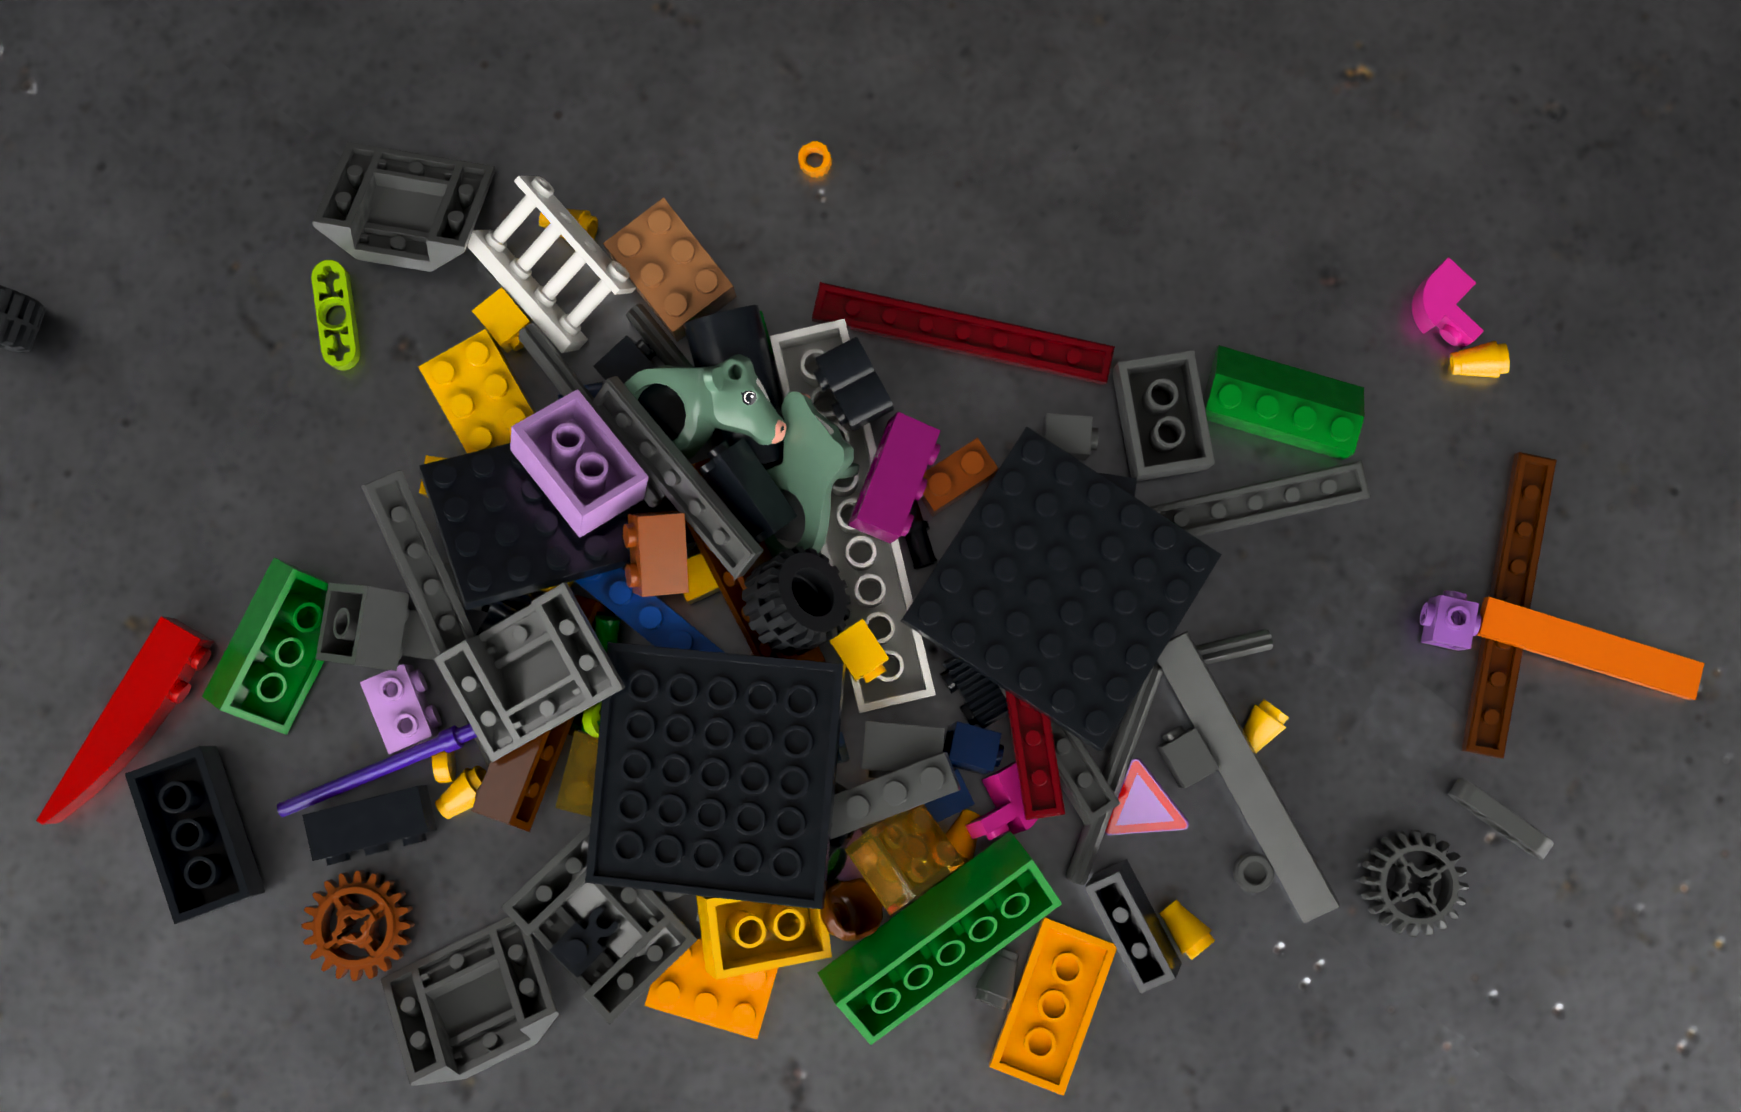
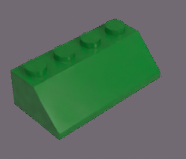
M1217 346L1203 395L1207 421L1340 460H1344L1355 453L1365 417L1364 387L1224 346Z
M274 557L202 697L220 711L287 735L324 661L316 660L315 658L329 582Z

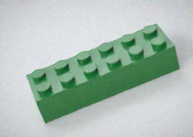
M1009 831L881 925L875 933L862 939L817 973L837 1007L867 1042L872 1045L1059 907L1062 902L1033 859L1012 832Z

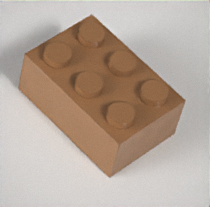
M664 197L603 243L611 259L620 263L630 275L628 279L635 285L637 292L677 342L686 336L684 323L715 314L737 297L732 283Z

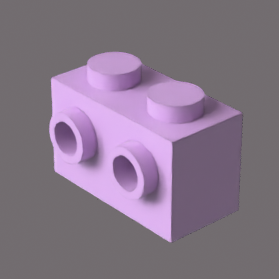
M402 664L397 667V671L388 670L360 682L389 755L397 754L438 737V727L442 726V721L436 707L433 704L429 706L424 694V691L428 689L427 683L419 669L414 670L413 665Z

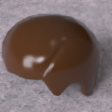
M857 878L849 881H839L827 888L825 907L822 910L820 909V915L831 935L843 941H855L872 935L877 931L883 920V904L877 891L866 880Z

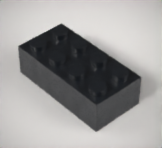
M198 746L125 773L174 924L193 920L265 893L217 746Z

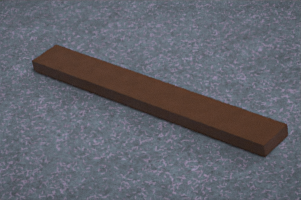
M1522 452L1514 455L1489 597L1528 609L1531 608L1556 459ZM1482 637L1461 751L1504 759L1523 649Z

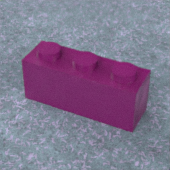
M897 412L888 420L848 526L889 544L900 538V536L905 537L914 519V515L910 514L914 500H920L927 485V479L923 478L927 465L932 466L940 451L941 445L936 443L941 430L900 412Z

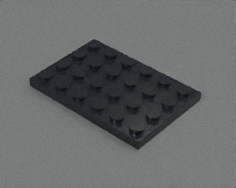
M510 443L419 465L420 476L466 610L557 586L564 582L568 583L626 567V564L631 563L630 548L625 547L623 540V526L628 524V514L678 511L668 498L654 508L650 507L643 499L579 538L512 453ZM685 523L686 549L688 550L694 548L696 542Z

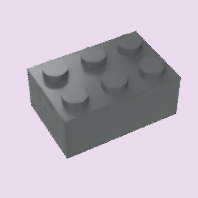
M1194 350L1118 362L1112 370L1131 478L1143 481L1207 470L1215 464Z

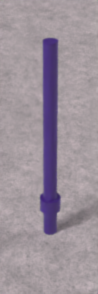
M470 723L460 728L454 725L440 731L436 738L279 802L276 806L277 811L281 817H286L440 752L451 753L463 748L465 742L477 738Z

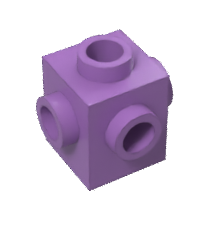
M1444 590L1443 595L1429 598V602L1424 603L1420 614V624L1424 625L1421 643L1457 651L1471 649L1473 636L1478 634L1481 626V615L1478 614L1479 603L1467 601V594L1449 590Z

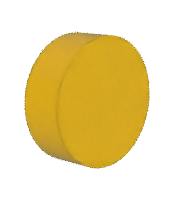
M443 751L432 756L433 774L438 783L455 781L456 758L454 751L451 753Z

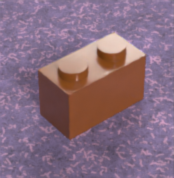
M978 437L925 471L923 478L927 479V485L920 499L932 517L992 479L999 468Z
M661 511L628 514V524L623 526V540L625 547L630 548L631 563L626 564L625 576L627 586L629 588L632 587V593L641 597L689 593L685 513Z

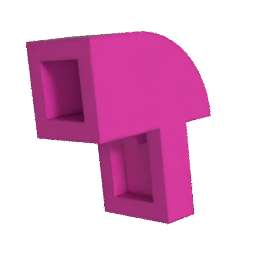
M1449 257L1439 264L1416 289L1412 300V314L1417 327L1423 334L1437 326L1440 329V335L1446 342L1463 349L1474 342L1484 330L1456 305L1476 282Z
M1016 761L981 780L996 808L965 826L972 839L986 835L988 840H992L1007 831H1011L1012 834L1026 831L1036 823L1038 819L1025 820Z

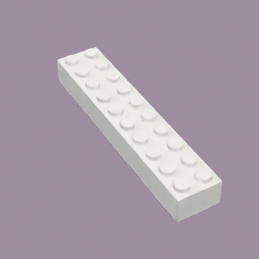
M844 318L770 336V341L784 398L789 392L793 391L808 394L816 410L838 426L843 440L854 449L853 462L860 465L858 475L837 479L833 484L829 527L825 544L821 549V555L824 554L829 558V564L832 567L835 565L840 571L839 577L841 580L845 579L848 587L845 589V592L850 595L851 604L847 605V608L851 612L849 619L845 621L846 627L844 630L863 619L889 657V660L883 664L887 671L869 683H866L863 678L855 682L850 674L858 711L861 714L932 697L936 694L922 636L901 622L913 599L898 539L889 544L848 526L876 453L874 437L870 423L853 432L848 423L843 426L839 424L830 406L836 403L830 389L825 392L821 390L812 372L818 369L816 357L850 340Z

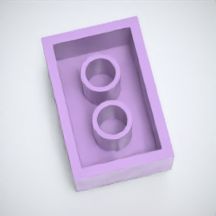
M578 389L511 426L510 450L579 538L644 499L648 475Z

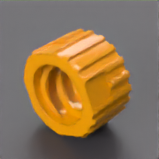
M812 141L802 145V148H800L798 161L803 173L816 178L827 174L832 166V158L826 145L819 141ZM819 153L823 155V162L820 166L814 168L806 160L810 154Z

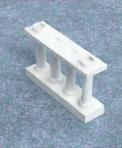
M518 176L514 182L526 195L495 231L491 229L473 230L467 247L561 353L580 350L588 341L586 336L580 331L582 322L611 291L614 295L632 293L636 287L628 279L630 277L628 271L620 263L611 260L554 196V188L548 181L540 176ZM537 207L550 221V224L518 259L509 251L506 241ZM562 235L574 248L575 252L545 286H540L532 277L531 268ZM587 263L601 280L570 314H565L556 304V296Z

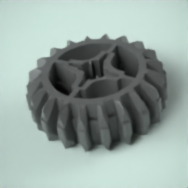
M1411 830L1408 837L1403 831H1397L1394 836L1395 843L1388 837L1382 838L1381 844L1384 851L1372 847L1370 853L1376 858V861L1374 863L1369 861L1362 863L1365 869L1371 870L1370 877H1360V882L1370 885L1371 888L1362 892V898L1366 900L1375 899L1368 907V911L1371 914L1381 913L1378 922L1383 926L1392 923V931L1401 934L1406 928L1408 936L1417 937L1420 929L1423 934L1430 936L1433 935L1434 925L1439 929H1446L1447 922L1444 916L1457 919L1459 914L1453 909L1454 904L1462 906L1466 904L1464 898L1458 897L1459 890L1465 891L1470 888L1467 883L1459 882L1458 877L1467 873L1466 868L1461 866L1454 867L1461 856L1456 852L1447 854L1450 844L1443 840L1436 844V835L1433 833H1426L1422 838L1419 830ZM1412 851H1421L1428 855L1434 863L1429 866L1422 865L1416 868L1403 855ZM1390 867H1392L1395 872V880L1387 888V875ZM1411 875L1420 879V883H1416L1419 885L1416 891L1408 887V883H1412L1409 881ZM1441 878V889L1438 898L1436 899L1433 893L1434 884ZM1412 898L1425 911L1414 915H1405L1393 904L1398 901L1405 902Z

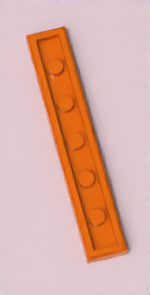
M1492 597L1483 598L1479 613L1481 615V626L1477 634L1478 636L1686 700H1696L1705 664L1703 662Z

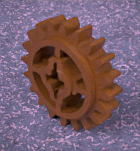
M358 870L355 872L352 881L349 873L345 872L339 874V885L336 881L330 879L324 882L327 893L317 891L312 894L319 905L308 906L304 909L306 913L313 916V920L301 924V928L312 930L313 935L306 938L303 943L304 945H317V949L311 954L310 958L313 960L322 956L325 957L321 968L323 972L336 965L335 975L337 979L344 977L349 970L352 981L360 980L363 970L366 976L372 979L378 975L377 965L386 972L392 968L389 957L395 960L403 958L404 954L398 948V945H407L412 941L410 937L403 934V930L414 927L415 923L403 919V915L409 913L413 908L412 906L401 907L399 905V902L406 895L405 891L392 895L391 890L395 883L393 879L380 885L381 874L379 872L372 873L367 881L365 871ZM348 894H363L371 897L377 903L371 907H364L357 902L353 903ZM336 907L338 910L336 913L338 917L337 926L331 933L330 919ZM370 916L364 921L360 931L347 934V932L353 929L352 926L356 924V919ZM386 916L387 931L381 944L378 940L380 938L379 925ZM347 943L357 945L360 949L364 948L369 956H354L344 952L340 947Z

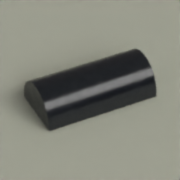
M749 305L711 314L683 324L694 367L714 366L737 354L750 358L755 374L763 385L772 406L784 420L781 410L783 398L758 305ZM718 428L714 429L712 433L716 447L724 441L731 447L744 438L761 464L783 459L784 439L776 444L761 445L745 434L729 432Z

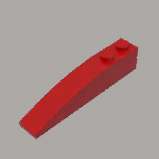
M164 616L159 618L36 821L38 823L47 825L62 822L93 798L129 764L153 737L175 705L180 704L187 697L191 689L190 680L195 672L201 670L210 659L211 651L209 649L214 643L213 640L175 618Z

